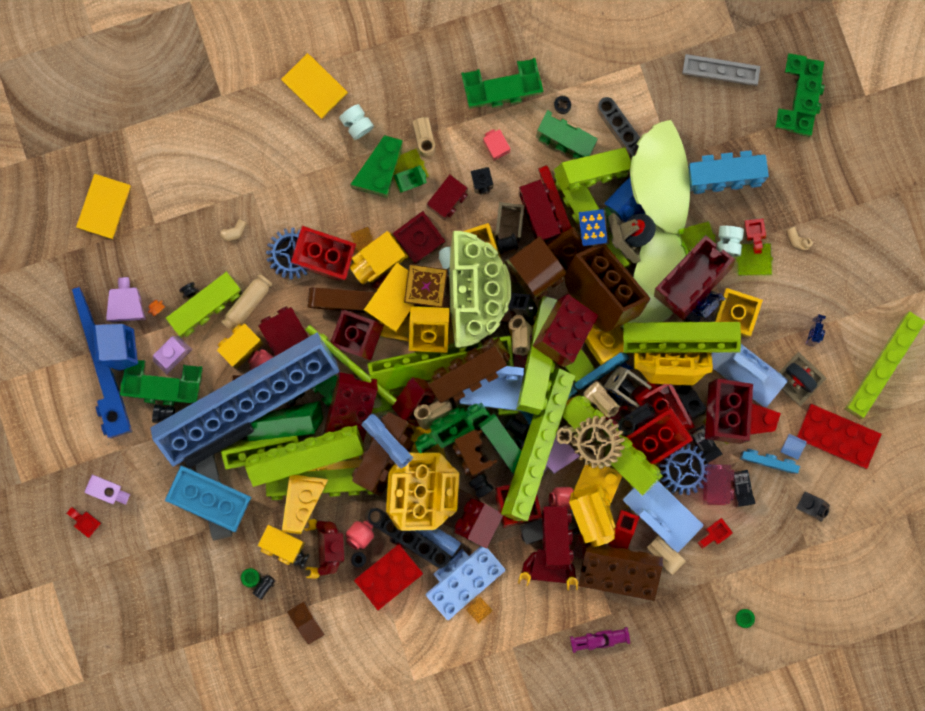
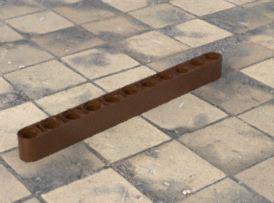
M311 287L308 292L307 307L342 311L343 309L349 312L367 313L364 309L376 292ZM444 297L443 308H450V298ZM414 305V306H417V307H430V306H423V305ZM508 308L500 323L509 324L510 320L517 314L511 312ZM449 309V319H451V310H450V309Z

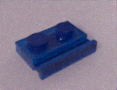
M711 291L692 312L697 316L707 318L719 306L718 302L720 300L724 301L725 297L721 293Z
M818 314L813 318L812 321L815 323L810 327L806 345L813 347L820 343V341H823L825 330H823L824 324H821V322L826 319V316Z

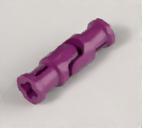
M624 627V629L615 631L610 629L594 634L586 633V636L575 638L570 636L572 652L576 653V651L585 649L590 651L596 648L613 647L619 643L626 642L630 644L628 627ZM603 634H606L608 636V642L606 644Z

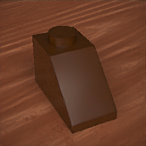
M302 602L287 611L308 645L325 635L306 602Z

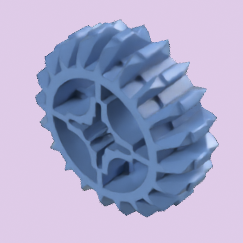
M285 228V235L283 236L278 231L277 235L279 238H271L275 244L268 243L267 245L272 249L266 251L267 255H272V257L267 258V261L274 262L270 265V268L278 267L275 271L277 275L283 271L282 278H285L287 273H289L290 279H293V274L295 273L298 279L301 278L299 273L301 271L305 276L308 274L305 268L300 266L295 268V264L290 263V255L287 254L292 249V245L295 249L300 229L295 234V228H291V233L288 234V230ZM290 239L287 248L278 250L284 241ZM277 256L287 258L289 268L282 266L278 262Z
M687 444L686 449L681 447L670 454L668 458L662 460L665 461V464H659L660 468H664V471H660V474H665L661 482L666 480L669 482L666 484V488H669L671 485L674 486L671 490L672 493H675L677 488L679 489V495L683 494V490H686V494L690 495L691 488L694 493H697L696 486L702 489L704 486L701 481L708 482L704 475H710L711 472L705 471V468H709L711 465H704L706 459L700 457L703 451H700L698 454L696 453L697 446L690 450L691 446ZM678 454H689L683 463L672 460ZM693 458L699 463L700 474L692 468ZM687 464V466L689 467L687 469H689V472L691 473L686 472L682 475L679 466L683 467ZM669 465L677 470L675 481L670 476ZM685 476L697 479L691 485H680Z

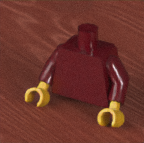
M309 519V527L304 528V530H318L319 567H307L305 570H310L311 574L306 576V578L317 579L319 575L334 574L338 571L339 565L344 561L343 533L337 529L335 523Z
M541 549L532 552L523 563L518 584H520L522 579L527 581L526 586L529 585L530 580L567 583V590H569L570 585H575L576 590H578V580L576 579L573 563L570 564L568 569L544 570V550Z

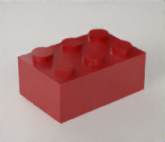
M398 544L358 576L354 582L379 611L420 578L423 572L403 547Z

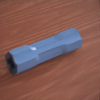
M372 414L363 421L362 426L383 447L399 468H403L413 459L411 454L392 436L376 415Z
M438 528L436 530H413L430 540L450 556H453L461 545L458 540Z

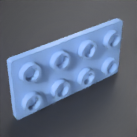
M742 344L740 352L711 353L713 369L727 380L753 384L752 399L765 408L788 382L787 378Z
M511 366L502 368L496 372L499 377L495 380L488 382L485 378L480 381L482 384L481 388L474 392L470 388L464 390L465 397L461 398L459 403L473 405L482 402L484 407L521 411L517 410L516 407L524 368Z
M659 481L643 496L633 488L623 498V501L677 553L703 527V524Z
M480 546L470 556L461 549L449 560L445 567L439 568L433 574L439 583L426 593V597L449 620L504 573L505 568L488 548Z

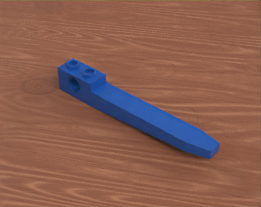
M74 288L72 292L104 396V399L97 401L98 406H95L98 417H102L104 423L101 424L104 436L107 435L110 439L133 432L112 368L96 362L94 355L95 346L92 337V326L95 323L81 288ZM111 412H116L118 415L117 420L114 422H110L108 419Z

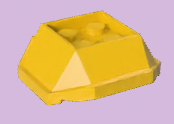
M711 352L633 353L634 369L640 370L651 384L694 385L704 375L711 373L713 368Z
M409 452L413 457L411 462L403 468H399L395 463L388 473L386 512L398 530H436L449 516L451 517L457 512L459 472L439 452H422L421 454L419 452Z

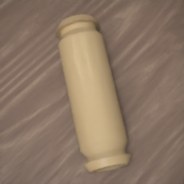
M261 274L257 275V279L250 283L227 312L225 319H222V324L231 331L239 324L242 326L268 293L272 283Z

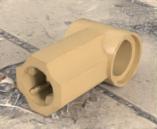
M418 118L413 121L418 150L422 157L429 158L435 153V142L429 118ZM424 144L432 146L428 151L423 150L421 147Z
M516 315L509 322V328L512 330L513 353L524 356L530 351V336L533 333V327L522 315Z
M595 380L583 392V395L592 404L596 405L606 417L614 416L620 406L608 394L609 391L598 380Z
M449 399L443 403L436 401L428 406L419 405L416 407L414 416L421 428L430 429L434 420L449 415L453 407Z
M567 423L557 431V441L560 444L565 443L573 446V443L577 442L573 435L578 433Z
M659 536L646 547L653 555L663 557V567L671 575L686 562Z

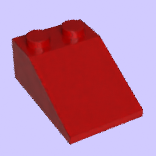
M301 226L290 263L341 282L346 280L356 243Z
M647 382L652 387L651 389L640 386L632 392L638 405L642 406L648 402L655 409L656 415L672 408L687 431L695 427L672 384H651Z
M672 408L658 414L655 418L634 430L632 434L625 435L632 442V446L637 451L639 450L644 453L646 460L654 465L693 440Z

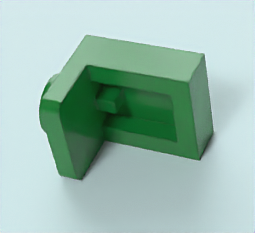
M420 165L394 175L400 193L427 183L426 173Z

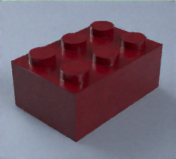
M540 179L520 186L518 194L522 205H525L524 210L534 238L536 239L540 236L546 243L560 235L563 228L560 220L555 219L556 209L553 201L549 202L548 200L549 190L547 184H543Z
M566 294L556 301L533 347L564 368L574 363L599 315Z
M718 378L708 382L705 439L735 444L750 441L753 384Z
M567 506L543 507L544 570L568 569L573 562V550H569V545L572 542V530H568V525L571 523V511H567Z

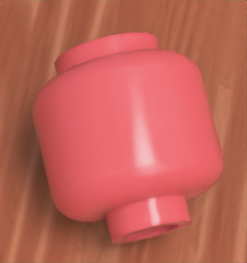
M264 349L255 350L248 360L250 370L275 356Z
M569 486L554 488L549 493V505L567 506V511L572 510L569 500L571 493L574 491L573 488Z
M360 521L354 522L346 532V542L355 550L365 549L374 538L372 525L367 521H363V523Z

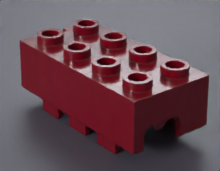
M705 235L655 288L654 297L684 320L734 267L735 259L725 250H722L720 253L717 250V244Z
M339 372L323 434L336 432L347 426L353 427L357 425L364 443L367 431L362 426V423L372 413L378 391L377 379L372 378L371 382L354 379L352 374Z

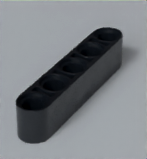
M370 508L366 511L365 519L370 525L431 565L443 568L448 564V554L415 531H401L395 526L393 532H388L386 526L392 520L383 510ZM374 511L379 513V520L373 522L370 518L371 513ZM406 532L411 534V541L408 543L403 541V535ZM421 543L427 544V551L425 553L419 552V545ZM438 553L443 555V561L440 564L435 562V556Z

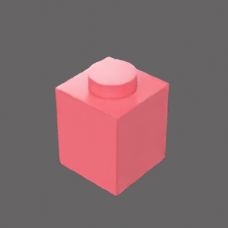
M493 129L485 134L483 143L493 161L510 153L511 149L500 129L497 131Z

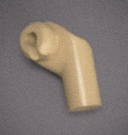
M238 219L234 228L222 229L220 237L225 241L240 238L247 223Z
M795 227L786 230L793 247L808 250L812 246L811 239L799 237Z

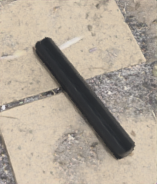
M247 422L185 457L186 465L191 468L254 432L252 424Z

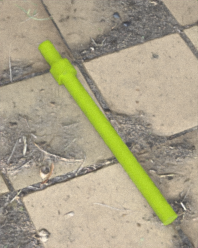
M311 325L305 329L311 336L318 332ZM318 332L330 352L360 379L365 382H371L372 378L329 342L327 336ZM377 383V393L393 406L397 399Z

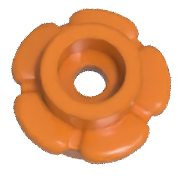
M157 299L148 306L150 309L148 314L151 313L153 316H156L165 308L162 303L163 301L158 302Z

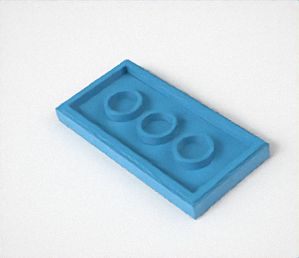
M180 466L165 501L236 533L252 497L184 466Z

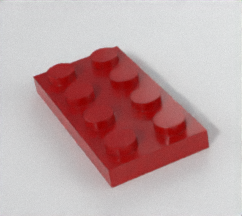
M810 404L796 437L806 441V444L861 468L868 469L882 434Z

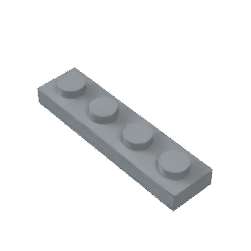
M685 54L682 74L757 86L761 66Z

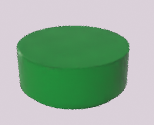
M245 569L241 574V582L246 587H255L260 582V574L256 569Z
M749 609L739 610L735 615L736 624L741 628L751 627L755 622L754 613Z

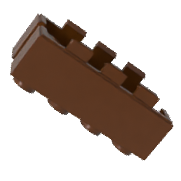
M499 337L495 340L493 338L488 339L483 343L484 346L478 350L476 347L471 349L462 359L457 357L450 362L451 365L447 368L442 366L434 371L429 386L440 403L452 397L456 402L465 397L463 391L467 388L474 392L482 387L481 380L486 378L488 382H491L499 377L496 372L506 367V362L510 359V354Z
M388 412L380 421L392 436L410 452L415 443L410 440L416 430L415 427L409 424L408 421ZM371 437V445L362 454V462L359 467L355 468L352 474V482L381 496L386 485H388V473L395 462L374 437Z
M482 429L479 431L473 430L455 439V445H453L457 458H462L463 460L462 468L465 475H470L471 478L492 469V466L498 462L496 459L494 461L488 460L486 454L483 455L480 450L482 448L481 444H483L479 437L482 435Z
M586 543L578 586L655 601L663 568V557L641 551H630V549L621 547L615 548L606 544L593 547L591 543Z

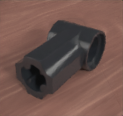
M646 402L634 411L625 414L618 423V430H622L624 435L632 434L634 430L657 416L655 409ZM624 421L631 422L632 427H626Z

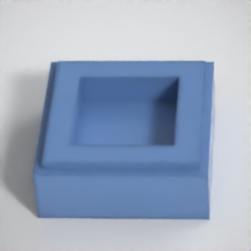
M789 434L780 452L798 460L806 446V441Z

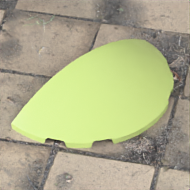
M668 120L653 125L652 129L648 133L643 134L637 143L639 148L631 160V186L636 203L641 204L645 214L650 216L654 223L663 229V232L683 234L690 202L689 169L681 138L673 122Z
M656 225V232L651 241L641 247L639 254L641 261L637 262L633 276L651 299L642 314L628 323L664 322L673 314L670 309L654 297V292L660 282L688 254V250L680 237L676 234L663 232V229Z
M453 231L450 252V310L456 347L473 345L480 342L487 335H491L499 327L500 321L508 311L511 300L510 275L507 266L503 264L498 256V251L491 244L477 238L476 235L463 231Z

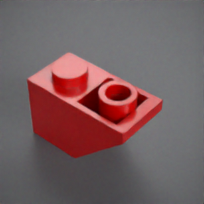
M620 510L615 523L616 527L614 528L615 537L608 545L615 548L628 549L640 516Z

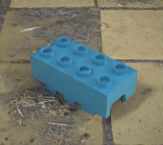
M752 150L741 151L740 157L733 158V153L721 154L720 160H714L713 155L702 156V162L690 163L688 167L690 192L693 191L694 194L705 193V190L712 189L713 192L723 191L726 187H731V190L742 189L744 185H750L751 188L760 187L769 177L766 155L752 156Z

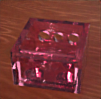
M705 465L707 475H704V477L707 478V483L703 482V505L730 504V501L734 500V489H731V481H734V469H731V465Z

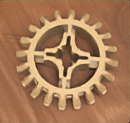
M594 416L593 419L589 417L586 419V422L582 421L580 427L575 429L578 434L573 435V438L577 440V442L573 443V446L578 447L575 453L581 454L579 460L586 459L585 465L591 463L592 468L598 465L602 469L604 466H611L612 462L616 463L618 461L617 457L622 456L619 450H623L625 446L620 443L624 442L625 439L619 436L623 431L616 430L619 425L615 424L612 426L613 419H609L606 422V416H602L600 419L598 416ZM593 427L591 439L586 440L588 431ZM603 430H605L610 437H607L604 434ZM597 440V441H601V442H604V443H602V444L600 445V443L593 442V441ZM612 444L609 454L605 457L606 446ZM588 447H590L594 451V454L588 449Z

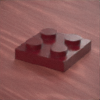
M424 211L392 233L414 264L446 242Z

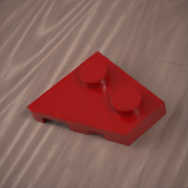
M752 403L750 435L774 432L781 413Z

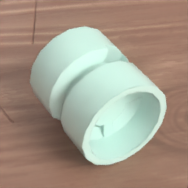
M359 104L352 106L339 117L343 125L349 127L348 132L354 140L363 137L374 128L370 119L364 117L365 112Z
M720 226L718 237L721 241L717 243V250L720 253L722 250H725L732 257L741 256L742 245L740 241L743 240L744 229L735 226Z

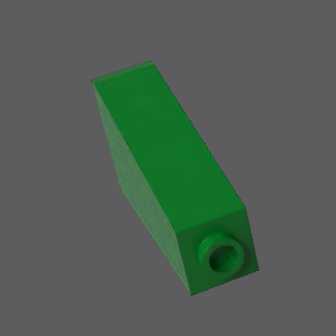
M320 401L268 412L251 422L254 432L247 436L248 441L315 434L324 419Z
M493 414L480 423L478 428L482 429L483 435L514 476L521 450L496 415Z

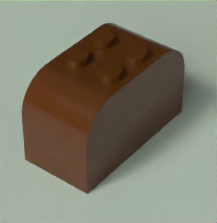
M540 236L503 263L507 266L508 272L523 292L531 294L532 298L537 300L549 293L547 289L550 286L554 288L564 281L562 277L566 275L562 265Z
M605 243L598 244L576 254L566 271L565 285L569 294L599 315L594 324L605 332H609L638 318L651 299Z

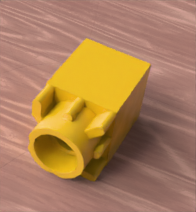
M386 231L352 257L354 262L350 264V269L363 285L368 281L375 283L390 272L396 262L400 264L409 256L393 234Z
M601 484L572 492L569 503L584 542H590L593 547L611 542L615 537L614 528L616 524L609 508L610 502L605 497Z

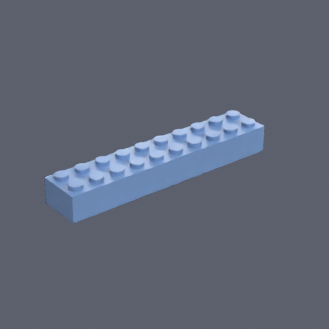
M317 332L152 426V439L173 467L184 461V458L247 422L251 423L339 373L336 359Z

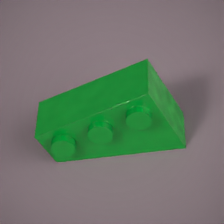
M547 110L537 130L536 138L539 139L538 141L546 146L549 144L555 146V150L562 154L567 152L573 155V159L590 156L598 138L578 127L575 128L567 124L568 121L564 119L560 121L552 117V112Z
M384 135L351 182V188L388 198L402 151L403 140Z

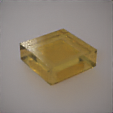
M368 227L350 233L353 242L356 243L357 252L374 241Z
M478 597L466 609L478 624L493 611L481 597Z

